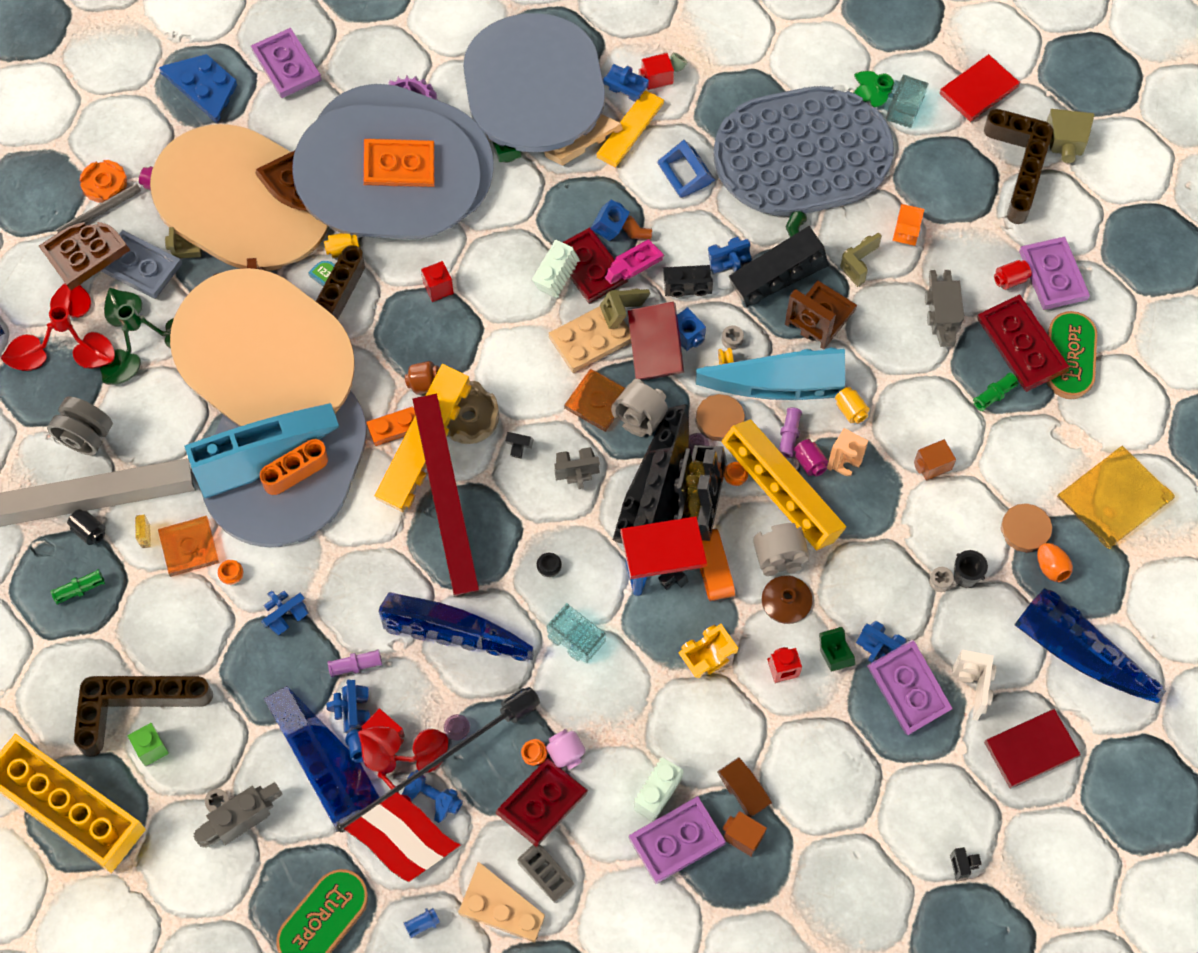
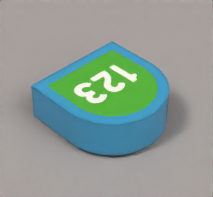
M321 261L308 272L309 277L324 286L335 264L330 261Z

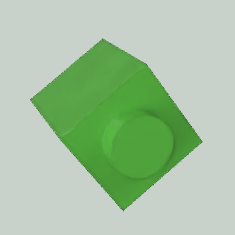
M152 723L127 735L138 758L145 767L169 754Z

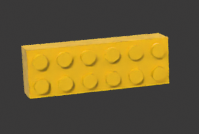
M16 733L0 751V794L112 874L146 829L140 821Z

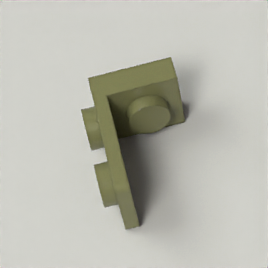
M879 232L873 236H867L855 248L850 247L842 254L840 268L857 287L865 283L868 272L865 263L860 259L879 248L882 238Z
M635 288L625 291H609L600 304L608 328L616 329L627 316L625 307L642 306L651 294L649 289L640 290Z

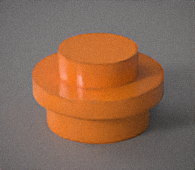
M732 462L726 466L724 479L730 485L740 486L747 481L748 472L739 462Z
M226 560L218 568V577L224 584H236L243 577L242 565L235 560Z
M532 739L523 745L521 750L522 758L528 765L538 766L546 759L547 747L542 741Z

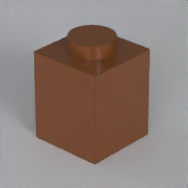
M943 439L919 449L914 465L917 472L922 474L927 481L951 471L956 458L946 440Z
M739 811L735 818L730 816L723 827V830L726 831L724 840L752 857L763 839L767 828Z

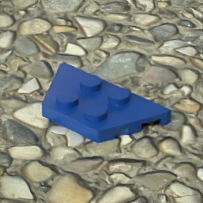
M205 54L159 67L160 73L216 124L220 121V114L223 108L227 107L230 101L229 97L234 93L237 83L211 57Z

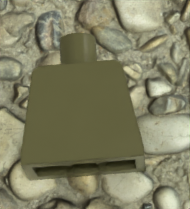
M1050 109L1046 121L1053 128L1049 143L1050 151L1062 154L1061 160L1065 163H1072L1075 161L1076 155H1083L1088 143L1094 113Z

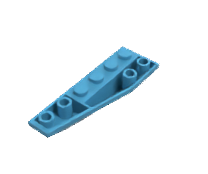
M827 348L816 351L804 349L798 352L716 366H706L696 369L695 382L696 385L720 392L769 400L835 398L845 388V349Z
M329 403L256 421L184 445L200 490L204 499L254 482L260 478V472L266 465L309 440L323 438L337 429L339 424L332 404Z

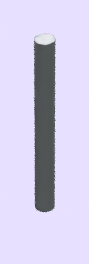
M136 183L57 228L56 232L59 233L75 224L89 222L141 192L139 185Z

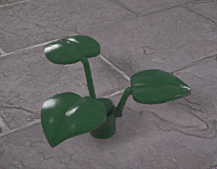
M109 288L107 292L104 315L110 325L115 327L123 326L122 331L124 332L127 350L125 352L122 349H115L114 361L111 364L100 367L102 382L108 385L120 384L130 380L140 368V357L136 354H131L132 348L129 331L138 330L141 323H144L161 336H166L165 344L171 349L170 335L174 320L172 318L166 323V331L160 330L146 320L143 315L139 316L143 304L138 295L114 288Z

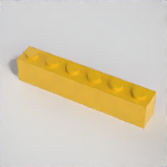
M442 364L426 396L437 393L447 437L449 432L447 426L451 419H456L460 411L458 404L461 398L466 399L472 385L469 384V376ZM416 416L374 495L376 500L401 512H404L406 507H411L416 496L413 492L417 485L421 486L427 475L424 472L426 463Z
M751 419L731 427L721 441L722 444L792 523H795L796 528L802 527L804 537L816 551L833 544L847 526Z

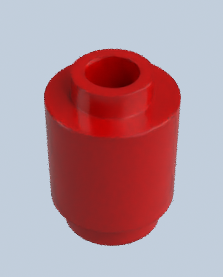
M1016 260L996 268V273L994 274L995 283L1004 290L1022 284L1031 277V268L1025 260Z

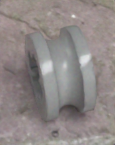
M732 325L726 327L722 332L723 346L732 350L741 347L744 337L742 329ZM733 334L736 341H732L729 335Z
M946 567L935 568L929 579L931 588L937 592L949 590L954 580L953 573ZM938 577H946L945 582L938 583L936 581Z
M214 789L208 792L205 797V806L209 812L217 808L215 805L210 806V802H214L213 797L224 798L225 802H221L222 805L230 800L225 791Z

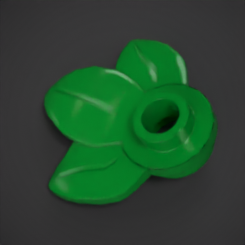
M861 71L854 74L855 79L860 84L853 92L854 94L862 97L865 102L870 101L873 107H880L887 102L888 95L893 92L895 87L893 78L890 75H877L873 71Z

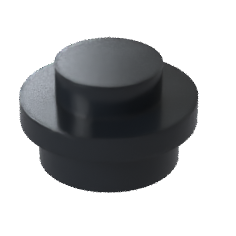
M548 552L538 558L536 566L542 576L554 577L561 571L562 562L558 555Z

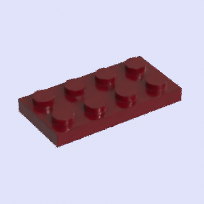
M1020 294L978 314V321L1013 374L1017 377L1025 392L1069 372V365Z

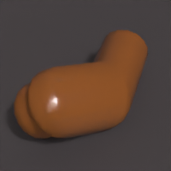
M629 215L622 227L631 239L652 240V228H640L634 217Z

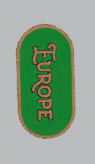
M1067 311L1058 314L1051 321L1047 335L1069 365V372L1046 383L1058 396L1065 399H1078L1090 391L1095 381L1097 329L1093 321L1086 315L1075 311Z
M344 869L334 870L325 874L280 927L277 935L278 952L331 953L366 910L368 893L361 877L352 871Z

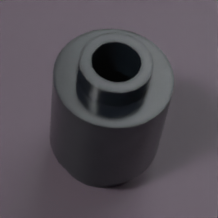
M78 509L68 518L67 524L70 526V530L86 544H98L103 540L105 525L88 511Z

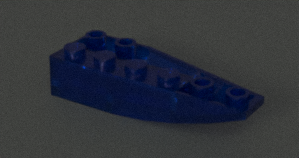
M1044 588L1014 624L1054 656L1105 685L1155 703H1159L1166 693V690L1157 680L1151 678L1092 623L1083 617L1079 609L1064 603L1061 597L1052 590L1048 591Z
M389 592L378 610L383 629L393 635L404 633L411 635V637L417 640H426L428 638L446 646L451 645V643L461 645L463 649L475 651L476 649L486 650L490 655H510L518 661L533 660L534 658L533 646L487 619L453 606Z
M288 686L264 698L336 832H338L336 829L338 823L342 824L380 798L361 763L352 761L350 750Z

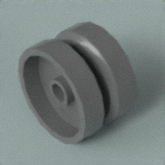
M71 396L65 397L58 409L60 415H54L47 427L49 434L74 451L90 456L95 455L102 444L100 437H106L113 425L111 418L87 401Z

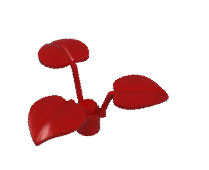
M64 283L51 298L49 311L51 322L47 323V331L43 343L41 344L40 340L33 335L25 334L18 336L11 341L0 358L6 365L17 370L30 371L39 368L47 360V355L43 349L48 344L52 329L58 332H65L67 330L71 332L76 342L79 343L73 349V358L83 368L94 369L111 364L115 359V352L108 338L100 333L89 332L84 336L83 340L79 338L71 324L70 316L79 318L85 315L91 307V299L81 285L70 290L66 283Z
M371 727L358 732L362 746V757L366 767L372 771H377L378 778H381L391 790L395 786L387 778L386 774L394 771L396 761H416L417 770H421L448 750L447 734L437 729H426L417 735L413 743V753L415 755L413 757L395 755L401 746L399 734L391 728ZM442 762L433 767L432 769H430L429 771H427L426 773L436 770L442 764ZM401 794L403 797H405L407 800L411 802V799L407 795Z

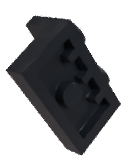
M710 265L663 267L665 296L678 298L684 295L705 296L712 294L713 279L711 278Z

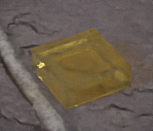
M136 515V540L140 547L150 548V523L146 515Z

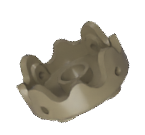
M470 381L469 384L472 386L466 399L461 398L458 404L460 411L456 419H451L447 426L449 429L447 437L461 444H474L485 440L495 431L499 422V408L494 394L487 392L477 381ZM467 411L475 413V417L471 420H465L462 418V415Z

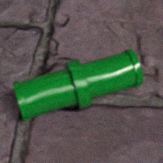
M1007 373L998 382L988 385L987 390L973 399V402H975L973 403L979 411H984L995 401H1001L1007 392L1018 386L1017 377L1013 373Z
M97 569L81 578L74 577L71 579V582L52 589L50 592L55 603L59 605L77 595L81 597L85 595L84 592L104 585L105 580L100 570Z

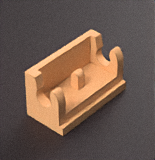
M844 428L832 447L827 469L830 471L833 469L845 476H851L852 471L845 469L843 465L850 463L852 466L860 467L868 440Z

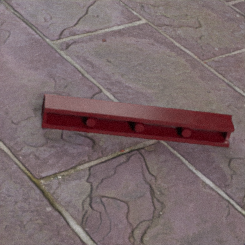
M437 393L412 398L453 595L456 597L466 593L479 592Z

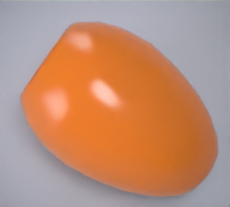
M1044 543L1039 547L1037 558L1043 574L1054 582H1062L1069 578L1072 574L1073 565L1066 552L1051 543Z

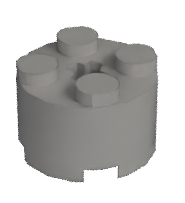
M634 379L612 404L611 411L614 418L619 416L624 422L622 427L628 432L639 437H643L645 434L650 436L668 411L667 403L665 402L667 397L660 389L654 390L640 379Z
M795 523L771 526L772 532L762 535L760 531L754 536L753 543L758 562L765 576H772L786 570L788 573L798 572L802 569L801 564L809 559L810 554L802 527L796 528Z

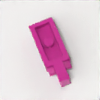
M648 239L617 256L611 268L608 269L605 279L610 284L619 281L621 278L624 280L630 279L662 261L664 254Z

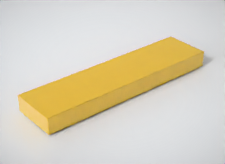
M645 90L620 123L623 130L618 133L612 132L597 152V158L616 168L663 106L664 99Z

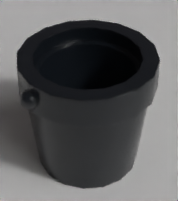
M965 550L956 554L954 580L959 586L971 588L980 580H985L988 563L983 554L974 550Z

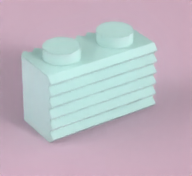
M555 240L532 278L535 286L540 291L558 298V294L561 293L563 286L566 285L565 282L568 281L570 274L573 273L572 270L575 269V266L578 265L577 262L580 261L578 255L572 247Z
M659 758V762L654 767V771L651 772V776H648V780L645 781V785L640 789L637 798H634V810L651 821L657 820L682 780L683 770L665 758Z

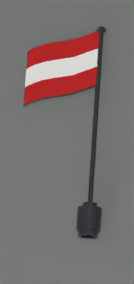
M531 687L521 688L501 702L500 716L342 824L338 823L336 825L337 831L341 833L346 831L366 845L389 871L402 880L410 882L461 845L443 834L420 808L399 794L398 791L503 719L516 724L537 709L536 706L540 704L536 692Z

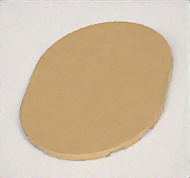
M215 124L192 129L171 141L160 153L152 169L151 195L162 221L168 227H174L175 233L220 261L236 268H247V258H256L258 266L263 267L264 271L282 269L283 266L294 262L297 263L306 258L319 246L329 227L316 220L308 211L288 207L270 194L256 176V169L290 153V151L248 128L229 124Z
M250 268L234 269L219 273L196 286L183 300L176 312L171 328L170 345L178 372L194 392L239 427L281 414L329 403L332 404L334 413H336L349 395L354 377L355 358L345 329L329 311L291 282L277 274Z

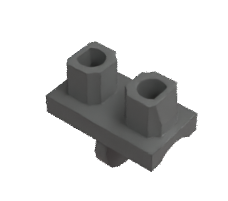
M591 447L579 450L580 459L571 461L570 454L566 451L556 453V463L554 464L556 481L567 479V484L577 483L578 490L583 489V481L592 480V474L600 473L599 457H595Z

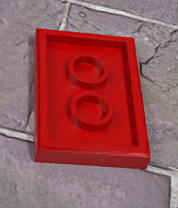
M988 54L942 87L939 94L967 120L972 122L1018 88L1020 81Z
M697 517L622 528L620 531L630 579L707 567Z

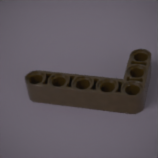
M993 109L989 112L985 122V135L991 139L1025 148L1007 210V218L1011 223L1022 224L1026 221L1034 200L1053 128L1046 121L1002 109Z
M351 245L344 248L315 301L329 311L337 320L365 269L363 253L358 246Z
M200 676L87 677L81 682L79 689L74 743L85 756L94 757L100 754L104 746L108 707H203L212 701L213 691L206 679ZM100 688L97 694L89 695L92 689ZM126 688L122 695H115L118 689ZM152 688L150 694L141 695L144 689ZM179 688L176 694L167 695L170 689ZM205 688L201 695H193L196 689ZM97 712L93 720H86L89 714ZM94 738L91 745L83 746L86 739Z

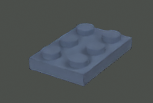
M122 230L119 235L130 251L105 267L101 272L156 300L181 267V259Z

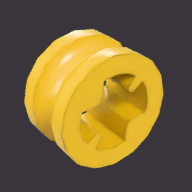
M727 348L726 351L718 349L719 365L734 362L731 348Z

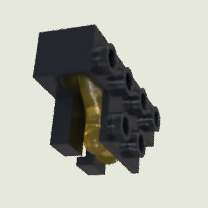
M694 445L692 455L690 449H686L684 459H680L679 463L680 478L675 480V493L679 494L680 511L679 514H675L674 520L697 517L702 541H710L727 464L724 446Z

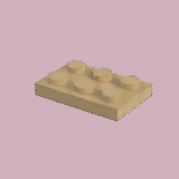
M600 306L549 332L550 340L572 373L631 343L630 329L624 320L618 328L609 329Z

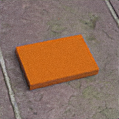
M364 139V185L434 187V141Z

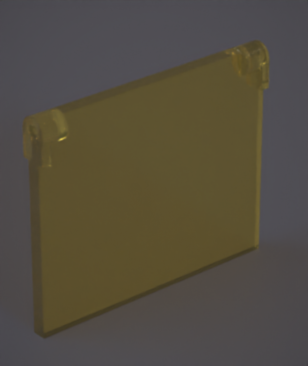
M1121 446L1060 492L1057 497L1099 538V541L1106 548L1110 549L1163 506L1172 501L1175 495L1166 486L1161 484L1125 447Z

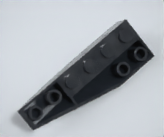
M684 404L668 408L625 495L613 541L623 544L620 533L622 528L674 520L675 514H678L679 494L675 493V480L680 478V459H684L689 445L688 405Z

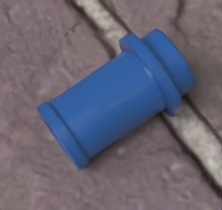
M353 729L348 732L345 742L349 747L352 761L360 763L363 762L362 746L358 734L361 730Z
M426 908V912L407 922H403L410 938L431 927L437 928L436 925L440 923V920L434 908L430 910Z

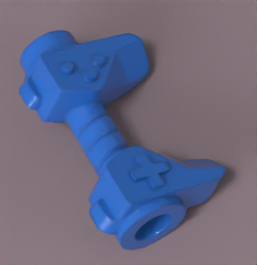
M419 770L411 772L408 778L417 773ZM424 775L404 787L402 794L407 795L411 802L419 793L435 800L434 820L438 823L444 821L448 813L456 815L463 803V800L459 799L455 790L446 789L441 792L426 784V777Z

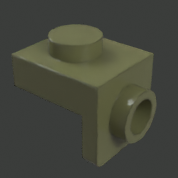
M169 227V236H165L166 250H170L171 254L179 259L202 257V249L176 234L174 227Z

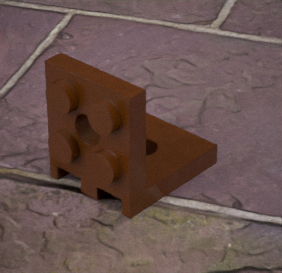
M817 280L806 295L796 289L789 297L785 325L789 327L793 324L801 329L800 335L807 339L812 336L820 341V347L825 349L855 312L857 304Z

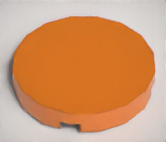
M103 160L104 162L98 163L96 161L84 168L80 175V186L87 198L100 203L126 189L127 177L123 168L117 162Z

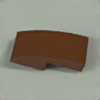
M737 757L717 771L728 792L735 795L747 816L753 817L772 803L759 781L740 757Z

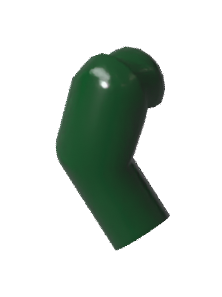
M795 211L791 214L786 224L789 237L798 233L799 227L804 224L803 222L807 221L805 213Z

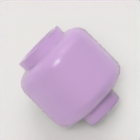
M564 729L548 739L550 743L546 749L557 767L567 766L568 770L582 763L580 757L585 754L586 750L575 731L568 732L567 729Z

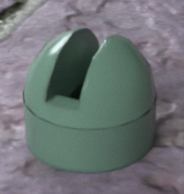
M673 52L670 56L675 72L683 70L688 63L684 57L676 52Z

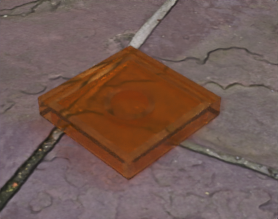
M590 369L564 404V409L606 432L615 419L611 411L612 404L625 388Z
M207 515L158 529L170 577L220 563Z

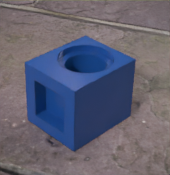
M611 199L602 206L590 229L610 241L619 234L630 212L622 204Z
M687 307L677 314L680 342L686 351L692 347L700 346L705 340L706 326ZM690 329V330H692L693 332H690V333H689V332H685L684 330Z

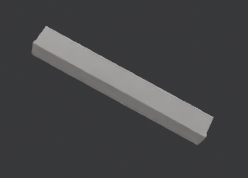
M186 458L0 492V527L72 514L78 509L88 511L195 491L192 480V468L189 459Z

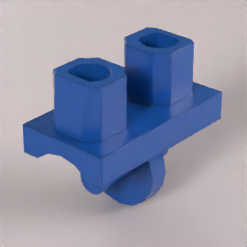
M613 64L609 73L603 78V84L609 86L610 91L615 93L622 92L628 95L630 100L636 102L649 85V80L633 73V68L628 65L622 68Z
M735 237L729 240L728 246L721 248L715 244L708 247L710 270L713 274L729 268L736 272L741 268V264L752 261L748 239L741 240L739 237Z
M271 590L267 593L270 601L263 606L267 611L275 606L277 609L265 617L261 623L265 628L269 626L279 636L289 628L282 618L288 611H290L297 622L309 614L306 605L303 603L305 598L301 593H298L285 604H282V601L289 597L288 594L282 591L276 595Z
M874 621L871 625L866 623L856 643L871 654L868 661L872 663L876 658L879 659L907 642L906 638L899 634H895L893 638H890L884 634L886 630L884 625Z
M355 680L346 681L347 685L342 687V699L341 693H334V701L326 704L327 711L334 712L335 720H341L343 712L344 733H348L355 728H361L370 718L369 710H357V703H367L368 687L356 685Z

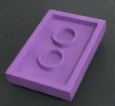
M291 28L251 45L252 52L281 99L322 80L319 71Z
M1065 236L1020 247L1019 252L1022 260L1027 261L1031 268L1032 275L1030 279L1043 310L1089 299L1090 294Z
M914 640L908 641L867 665L906 735L911 734L952 709Z
M698 796L628 836L655 884L724 846L726 843Z

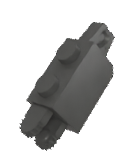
M930 270L929 291H925V304L929 305L930 310L927 313V324L932 327V335H937L940 347H954L956 334L960 331L964 321L960 281H952L950 270H944V281H937L936 270Z
M275 782L265 788L250 786L207 814L206 817L209 821L195 830V833H193L194 840L203 848L210 847V845L215 844L219 840H222L224 845H227L270 815L269 810L273 807L272 802L283 795L280 788Z

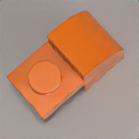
M901 204L892 241L916 246L924 209Z

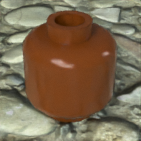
M431 361L411 365L408 374H405L407 388H411L417 395L426 394L440 367L438 365L435 366Z

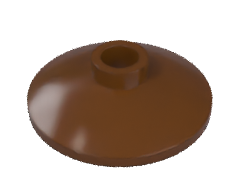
M779 576L767 583L762 593L764 611L771 619L779 623H797L809 614L812 607L813 599L809 587L802 580L793 576ZM789 593L792 595V598L785 599L783 595Z

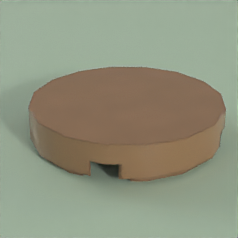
M712 395L704 399L698 406L696 424L699 431L707 435V438L714 441H722L733 425L744 422L745 414L742 406L736 399L728 395Z
M1027 503L1017 504L1004 515L1001 523V532L1009 546L1017 551L1028 553L1038 550L1042 544L1049 541L1052 533V524L1046 512L1041 508Z

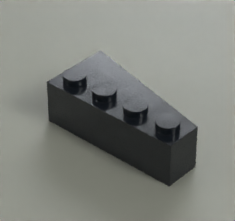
M807 226L729 275L730 282L746 307L756 304L763 298L828 267L825 247L811 227Z

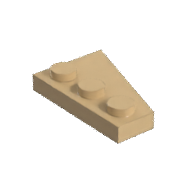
M601 114L595 127L587 135H582L574 140L573 144L544 152L545 157L563 166L585 153L586 148L595 142L600 144L605 141V136L612 132L618 133L623 130L622 125Z
M480 862L477 863L458 914L535 943L545 915Z

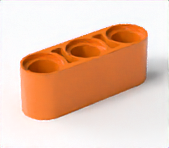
M318 439L309 440L262 468L260 479L264 490L270 495H278L324 468L328 463V455L324 443ZM315 452H320V453H321V454H320L319 456H317V457H312V456H311V455H312L313 453H315ZM293 465H300L297 469H289ZM270 478H278L275 482H268Z
M716 528L712 530L710 541H702L707 567L700 568L709 601L735 596L729 565L719 531Z

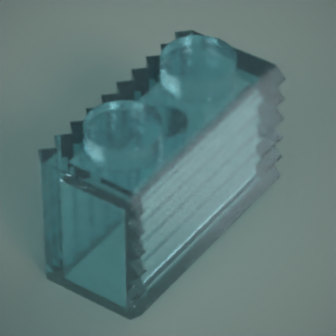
M903 74L900 81L896 80L892 89L894 96L893 98L888 97L884 108L887 111L886 120L911 128L925 98L929 83Z
M567 603L546 625L547 637L552 643L557 646L562 644L568 649L567 653L576 661L581 659L586 664L606 642V633Z

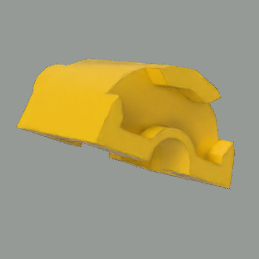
M722 624L708 627L703 632L704 637L701 640L695 642L692 639L686 642L681 647L682 650L678 652L695 678L699 679L705 672L709 675L729 662L727 657L738 652L737 645Z

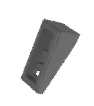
M532 845L517 859L518 865L554 903L574 885L573 881L541 845L538 847ZM538 854L540 858L530 866L528 862ZM546 862L548 866L537 874L535 871ZM551 871H554L556 874L545 883L543 879ZM561 878L564 882L552 891L550 887Z

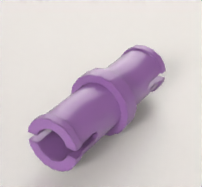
M794 407L787 408L785 424L780 431L782 438L779 451L785 458L793 457L795 442L800 435L798 427L802 410Z
M379 649L359 655L352 653L350 657L328 661L331 678L350 672L357 674L362 669L382 666Z

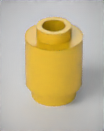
M333 234L328 235V240L324 241L326 254H331L332 259L339 258L347 246L354 245L359 247L357 235Z
M846 387L835 396L837 407L849 423L859 424L868 417L867 413L870 409L856 390Z

